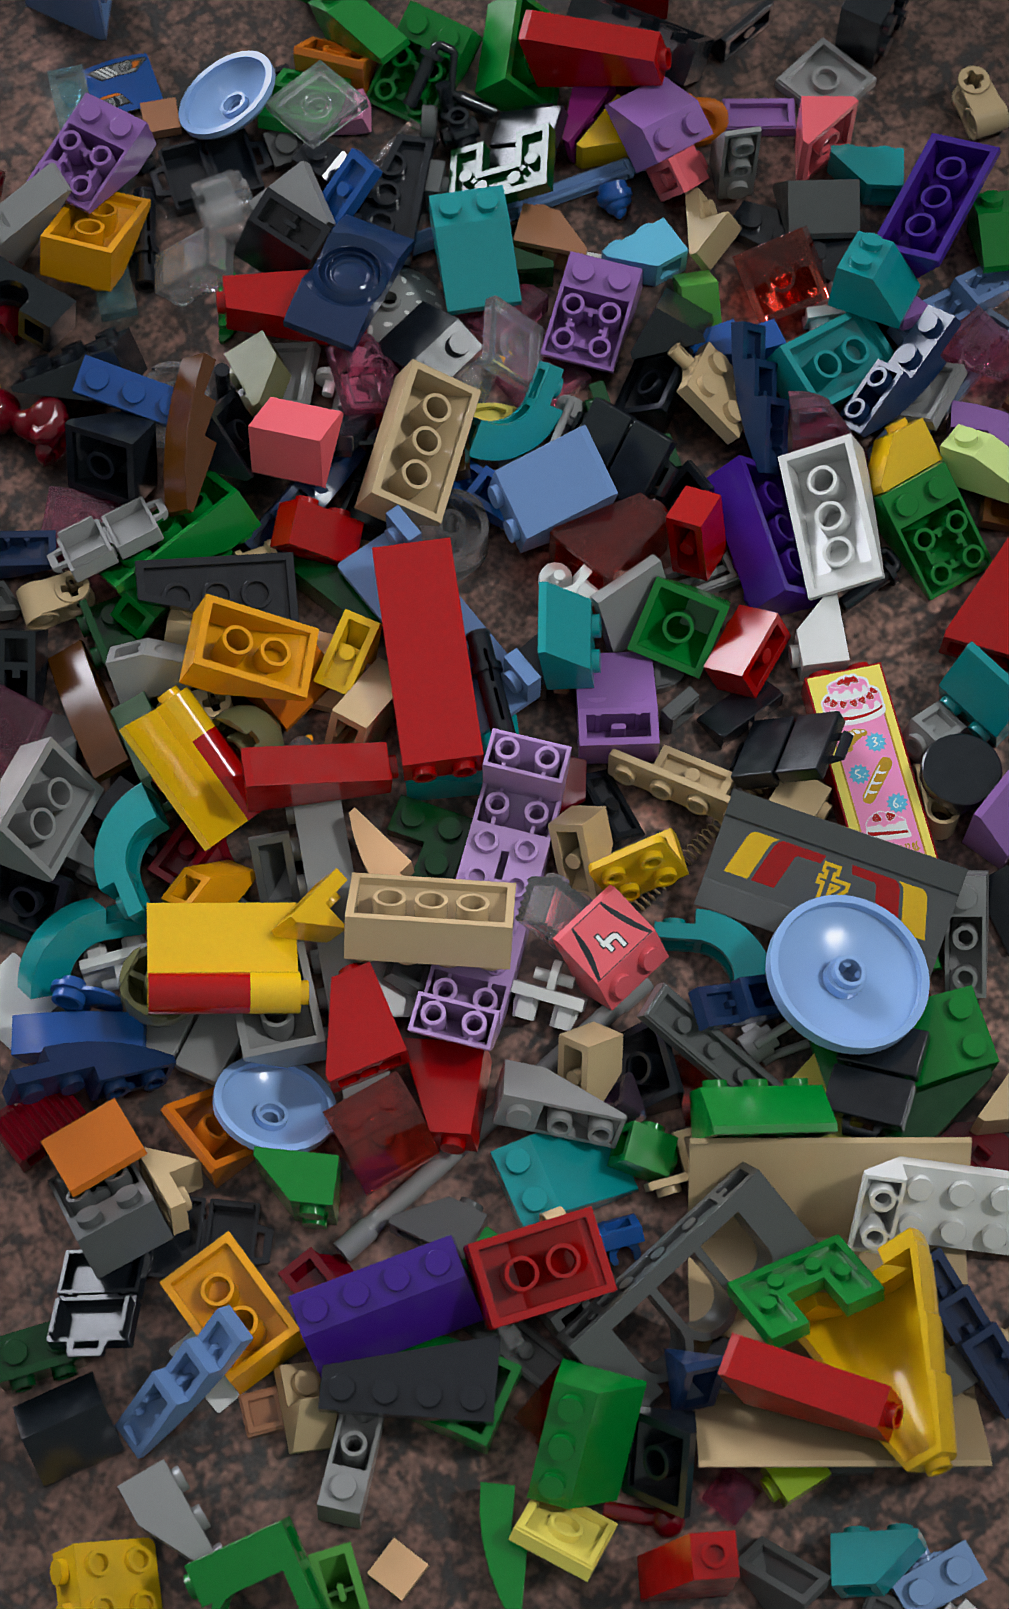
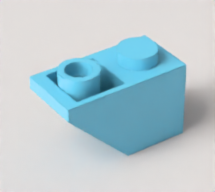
M663 217L652 224L646 223L642 225L634 234L623 240L618 239L609 243L602 250L601 259L643 269V284L655 287L672 278V275L686 270L688 248Z

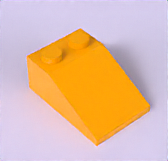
M116 191L90 214L66 203L40 235V275L54 278L59 282H71L88 286L95 291L111 292L126 270L151 207V200Z
M206 594L192 615L179 683L218 695L305 701L308 696L319 629Z
M229 1231L159 1282L197 1336L216 1309L227 1305L232 1307L254 1339L225 1374L226 1378L240 1395L306 1346L294 1319Z

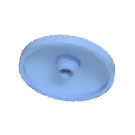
M826 895L804 902L784 918L774 932L767 949L766 979L769 991L778 1010L796 1031L811 1042L828 1050L845 1054H870L889 1048L906 1036L918 1022L926 1007L930 989V978L927 962L919 943L911 931L895 915L866 899L848 895Z

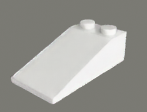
M850 433L778 456L808 599L810 601L884 579L871 480L863 447Z

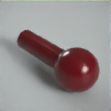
M618 1502L604 1503L603 1516L611 1520L652 1526L653 1530L664 1538L676 1537L685 1527L686 1519L658 1507L653 1509Z

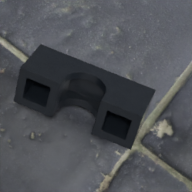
M0 256V306L12 305L20 308L18 335L49 353L75 327L77 301L67 293L53 288L39 280L35 275L25 272Z

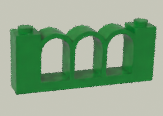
M290 1516L184 1565L187 1572L184 1575L187 1591L193 1600H199L202 1608L212 1604L211 1609H229L230 1601L236 1592L283 1571L299 1609H330Z

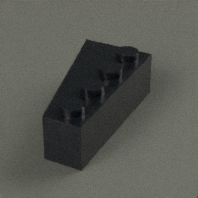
M571 0L566 15L661 32L665 46L670 48L672 55L670 70L665 71V77L683 86H688V84L701 80L715 38L615 0Z

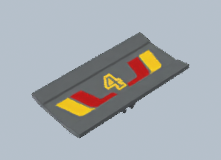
M733 788L694 904L775 932L792 910L811 899L826 895H848L866 899L888 910L911 931L923 951L930 978L968 869Z

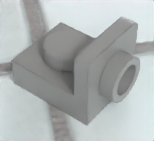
M937 701L911 718L903 730L902 736L908 756L916 764L919 763L921 765L926 750L933 742L947 735L963 734L967 726L940 701Z

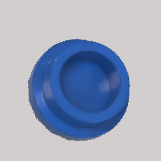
M625 179L607 182L598 186L599 195L596 197L598 205L606 209L610 215L615 216L617 219H622L627 212L626 207L632 201V188L627 186Z

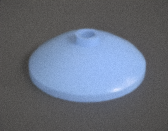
M242 51L228 55L206 68L188 87L179 106V121L186 132L198 139H218L229 136L251 123L265 108L273 93L276 73L272 63L262 53Z
M240 1059L229 1065L220 1074L212 1096L213 1110L222 1128L234 1140L252 1150L256 1146L309 1152L326 1141L333 1130L337 1116V1105L330 1087L315 1071L305 1065L285 1068L246 1062L244 1059Z

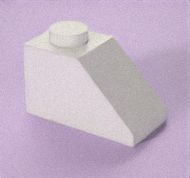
M837 593L825 596L819 601L796 630L794 644L788 646L790 667L797 668L799 682L804 681V678L819 670L835 672L845 670L849 665L850 658Z

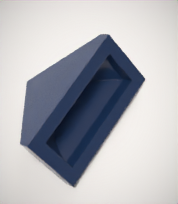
M664 1348L671 1408L692 1411L715 1406L723 1381L718 1375V1371L724 1356Z

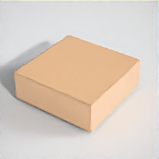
M393 1538L367 1572V1575L403 1602L428 1569L429 1564L396 1538Z

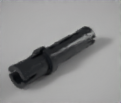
M143 186L136 188L132 195L150 199L151 207L131 254V259L135 263L136 290L142 293H152L159 287L157 263L161 259V251L157 247L156 192L150 187Z
M488 628L472 630L466 634V641L468 642L473 662L471 674L472 678L478 681L490 731L492 733V729L495 728L516 733L500 675L503 672L502 663L496 659L490 630Z

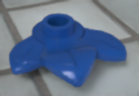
M65 975L60 979L52 981L50 990L53 995L51 1000L66 1011H91V1008H96L104 1011L123 1012L121 998L109 990L86 986V982L83 979L72 975Z

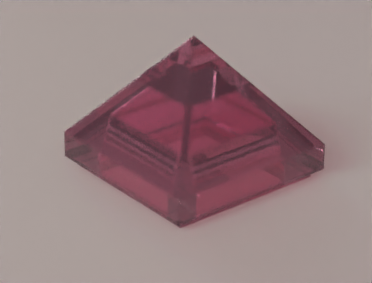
M724 1468L701 1499L736 1526L761 1494L762 1490L734 1468Z

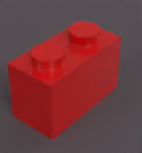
M685 486L665 517L672 571L708 581L727 551L722 497L707 490Z
M297 495L293 500L280 502L270 548L282 552H293V556L338 566L339 562L359 550L364 522L351 518V512L341 508L331 507L327 509L318 505L319 501L317 499L304 495Z
M739 604L732 618L726 623L724 632L714 649L710 652L703 667L717 689L756 698L791 638V634L778 613Z

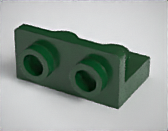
M120 595L90 607L86 598L78 602L82 614L76 616L83 637L91 636L95 647L90 648L89 651L97 671L105 669L109 681L112 680L105 663L110 647L138 640L110 616V613L121 599Z
M50 1321L1 1335L0 1387L4 1391L11 1390L12 1394H18L36 1388V1382L53 1377L54 1381H62L79 1374L78 1369L88 1366L86 1358H68L67 1350H51L46 1341Z

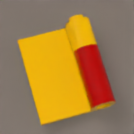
M175 685L157 698L161 704L160 706L125 725L119 732L149 772L156 786L164 793L204 851H206L261 811H247L242 764L238 756L188 687L180 690Z
M147 903L148 1015L300 1014L301 1005H309V981L301 980V974L298 972L297 939L276 937L271 932L296 903Z

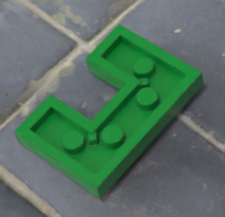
M839 1234L727 1283V1295L765 1343L777 1348L810 1334V1321L794 1302L823 1289L826 1290L847 1317L885 1300V1288Z

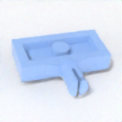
M961 1540L944 1551L930 1553L927 1547L923 1555L891 1588V1591L904 1609H938L988 1579L966 1540Z

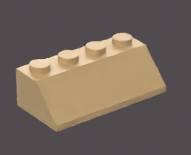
M412 359L395 377L354 508L386 522L385 513L399 505L415 525L439 526L442 523L481 390Z
M352 872L345 912L344 959H355L360 962H398L402 965L431 964L440 965L445 968L457 966L477 967L488 971L498 969L510 970L516 883Z

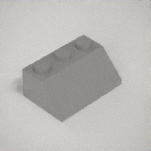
M52 737L20 746L0 780V865L47 882L54 880L104 791V788Z
M297 940L298 972L301 974V980L309 981V1005H301L300 1014H234L243 1059L246 1062L289 1068L327 1059L326 1039L304 940Z

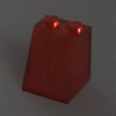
M638 493L556 526L550 532L549 563L557 562L567 566L571 571L572 577L585 564L593 571L587 580L600 590L650 555L654 554L659 559L667 551L668 533L665 517L668 514V510L658 500H650L644 494Z

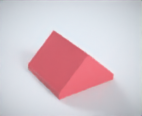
M801 96L794 138L796 180H809L828 163L831 145L851 143L859 102L854 96Z
M270 397L248 425L252 472L325 488L344 413L342 411Z

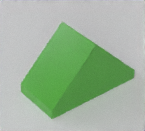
M709 270L672 275L675 293L711 313L714 319L712 326L722 323L718 281Z
M351 1541L308 1554L309 1562L330 1609H370Z

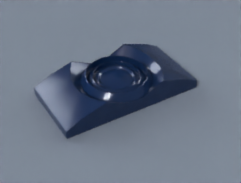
M346 214L328 234L320 256L313 268L301 279L283 320V326L353 353L413 250L415 240Z

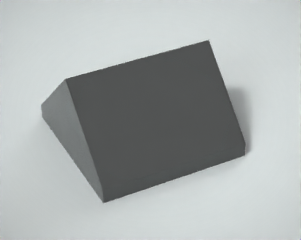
M860 179L793 180L773 185V193L787 240L854 238L857 232L860 231Z

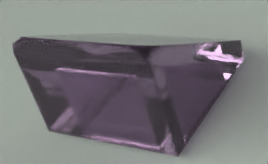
M627 1072L618 1077L604 1102L626 1114L625 1124L634 1120L641 1123L646 1119L645 1108L634 1075Z

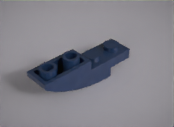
M928 305L888 363L877 359L834 421L838 425L862 437H866L895 419L918 398L946 365V361L940 355L962 323L956 316Z
M359 446L353 451L352 457H333L325 488L291 481L285 491L259 519L262 525L253 531L250 539L242 544L249 550L264 546V541L272 539L280 502L293 500L297 495H304L317 499L319 501L318 505L325 507L360 464L367 452Z
M85 1041L43 1047L37 1064L9 1071L1 1092L7 1106L21 1102L25 1105L33 1104L46 1096L58 1093L71 1095L84 1087L90 1101L102 1098L107 1100L118 1099L131 1091L140 1089L153 1091L165 1085L176 1065L174 1055L156 1049L118 1042Z

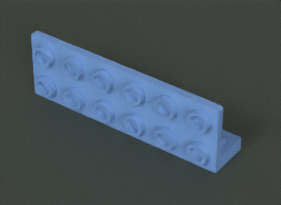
M399 505L385 513L387 529L383 534L338 563L339 572L381 623L372 548L422 541L421 531ZM460 597L465 636L472 630L486 628ZM490 634L496 659L502 663L503 672L500 675L512 717L540 697L541 677L517 648L507 654L493 635ZM466 641V643H467V649H468L469 662H470V669H471V668L473 667V662H472V658H471V654H470L468 642ZM472 678L480 734L483 737L490 732V727L484 710L478 681Z

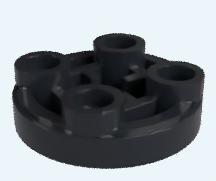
M951 734L939 738L928 747L922 759L919 779L926 793L935 802L944 806L951 814L962 815L968 810L979 808L1002 779V764L996 751L984 740L968 734Z

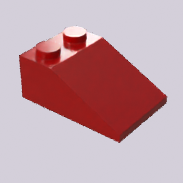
M592 1206L479 1240L462 1247L487 1331L618 1290Z

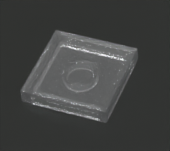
M321 60L271 96L266 102L267 111L312 149L316 148L369 107L367 98Z
M496 295L485 299L481 366L526 394L539 361H542L540 353L543 346L544 327Z

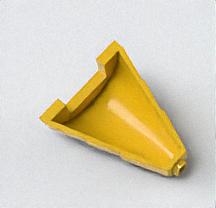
M910 1227L877 1248L883 1265L871 1273L885 1288V1300L848 1317L831 1296L825 1292H817L794 1302L810 1321V1334L797 1340L815 1361L891 1386L903 1401L904 1415L898 1430H893L890 1442H880L907 1472H926L928 1477H934L949 1471L952 1468L951 1462L957 1457L951 1376L946 1374L943 1325L939 1316L935 1273L929 1245L920 1230Z

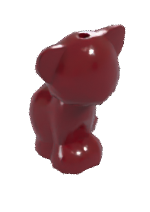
M0 388V436L13 429L22 439L36 446L35 455L37 461L43 467L55 464L66 452L65 423L69 420V411L65 403L59 398L41 397L29 408L21 410V404L17 397L6 389Z

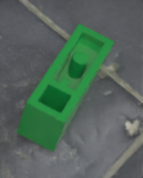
M311 0L308 3L325 38L381 65L386 64L410 44L408 38L365 0Z

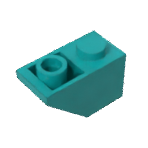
M852 144L831 145L827 173L835 180L860 179V203L863 205L893 206L904 186V148H892L890 146L863 147Z
M904 1523L890 1524L887 1526V1530L870 1531L869 1528L864 1526L845 1527L842 1533H830L831 1586L840 1598L885 1596L927 1550L926 1540L918 1528H913L912 1525Z

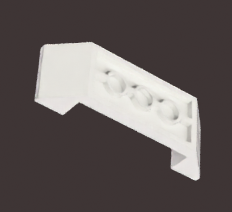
M899 1156L866 1169L863 1173L847 1245L852 1251L879 1254L878 1247L912 1227L924 1234L928 1245L1009 1255V1171Z

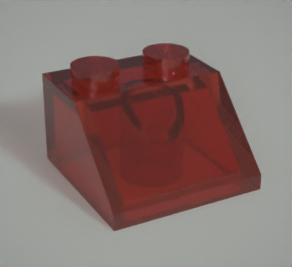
M807 225L732 257L759 324L773 318L778 320L826 300L830 296L821 260Z
M397 1070L323 1111L325 1126L366 1196L440 1155L418 1105Z

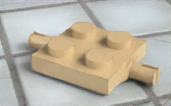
M710 342L698 348L694 358L680 343H676L667 354L682 368V382L677 393L727 444H730L739 438L742 431L744 432L737 403L733 366L729 363L727 357L719 352Z

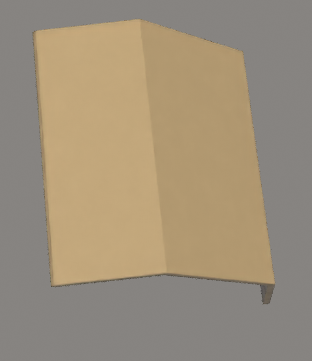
M690 1138L688 1212L739 1164L745 1162L761 1171L817 1242L839 1234L848 1244L864 1170L899 1156L970 1166L972 1138ZM734 1217L730 1218L701 1246L728 1281L750 1273L755 1266L757 1259L756 1246ZM929 1245V1251L935 1247H941L962 1284H968L966 1250ZM853 1251L871 1272L883 1265L880 1254ZM689 1257L687 1259L689 1322L699 1320L710 1310L714 1300V1291L709 1279ZM739 1309L730 1328L722 1334L730 1338L731 1334L735 1333L765 1343ZM944 1338V1349L946 1350L950 1348V1345ZM693 1339L694 1352L707 1353L712 1340L699 1341ZM798 1340L780 1347V1349L814 1360ZM973 1386L953 1398L957 1457L951 1462L952 1467H992V1458ZM721 1389L715 1406L692 1410L695 1411L698 1468L902 1467L879 1440L746 1405L737 1395Z

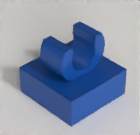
M634 1213L597 1223L605 1251L614 1266L619 1265L617 1252L622 1247L631 1248V1253L635 1260L641 1257V1249L637 1243L644 1242L645 1238L642 1225Z

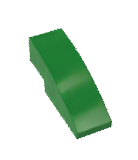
M480 1482L482 1545L489 1576L503 1609H522L527 1549L508 1540L512 1532L515 1485Z

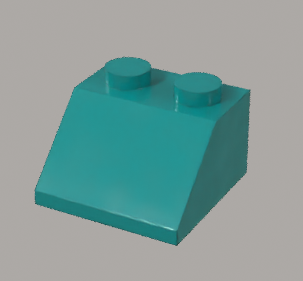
M858 231L837 266L827 305L899 329L921 285L894 242L883 239L875 233Z
M539 582L538 656L547 690L594 688V673H601L600 649H595V638H601L602 636L601 615L594 614L591 599L549 582Z
M971 641L940 682L939 696L942 698L939 701L956 717L960 714L970 723L968 729L975 737L985 742L990 741L997 747L1009 735V674Z

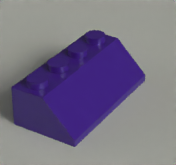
M932 133L877 233L883 239L895 243L916 278L941 265L1001 153L1000 147Z
M740 455L708 476L707 479L715 487L714 493L722 497L726 541L733 558V568L738 574L744 590L745 603L749 607L775 612L780 616L815 607L823 597L811 601L808 599L782 477L758 473L754 459Z
M452 1235L288 1296L302 1338L320 1377L322 1376L323 1365L401 1352L484 1320L456 1240Z

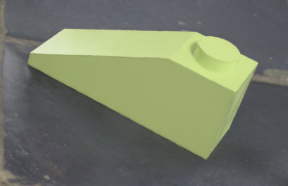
M958 424L940 445V454L943 458L940 462L945 461L957 487L1009 503V446L992 434Z

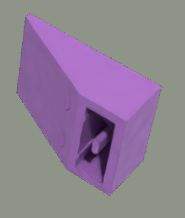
M86 92L27 181L49 163H55L72 189L65 202L90 214L138 174L157 144L146 121Z
M570 251L540 356L613 374L642 291L643 269Z
M635 652L601 653V673H594V688L575 689L578 758L587 760V764L608 763V755L612 749H616L643 761L655 762L659 753L660 739L653 660Z

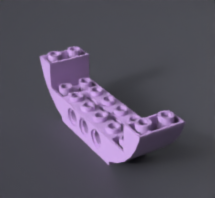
M495 728L492 729L483 761V784L456 879L516 883L510 970L498 969L488 971L477 967L457 966L445 968L440 965H431L424 992L418 991L408 1026L409 1032L485 1051L493 1049L502 1028L509 1003H511L513 992L510 991L513 981L517 980L548 866L552 848L548 824L557 818L560 813L572 747Z

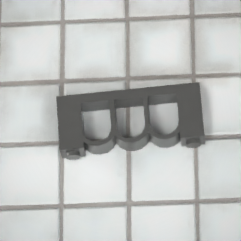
M742 1162L615 1280L617 1291L598 1296L555 1337L578 1363L647 1381L641 1407L652 1408L656 1398L663 1392L657 1383L668 1381L665 1353L654 1362H638L612 1329L647 1298L666 1320L670 1328L671 1340L668 1349L694 1352L693 1339L699 1341L713 1340L727 1332L735 1320L738 1307L727 1295V1283L730 1281L727 1280L701 1246L732 1217L738 1221L756 1246L757 1259L751 1272L818 1242L761 1171ZM691 1257L713 1286L714 1300L712 1307L705 1316L697 1321L685 1322L657 1290V1287Z

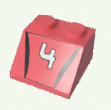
M612 885L603 890L552 938L572 976L576 977L575 981L581 992L611 1011L669 957L656 930Z

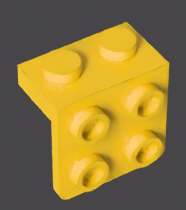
M672 828L612 852L611 855L588 865L590 876L602 890L612 885L628 902L638 899L641 894L655 888L670 886L679 878L689 875L677 834Z
M150 1538L73 1543L52 1554L53 1561L50 1566V1577L53 1585L56 1586L58 1602L56 1609H163L155 1543Z

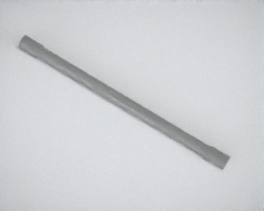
M647 977L613 1011L602 1005L578 1027L591 1022L609 1027L622 1014L629 1012L654 989L652 982ZM558 1045L535 1066L545 1067L557 1074ZM494 1102L484 1110L479 1143L499 1126L493 1124ZM440 1150L370 1214L357 1221L333 1243V1246L350 1263L389 1225L392 1215L407 1209L470 1151L454 1155Z

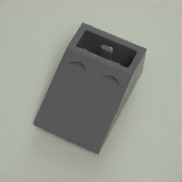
M134 1162L74 1198L59 1173L47 1180L97 1279L174 1238Z

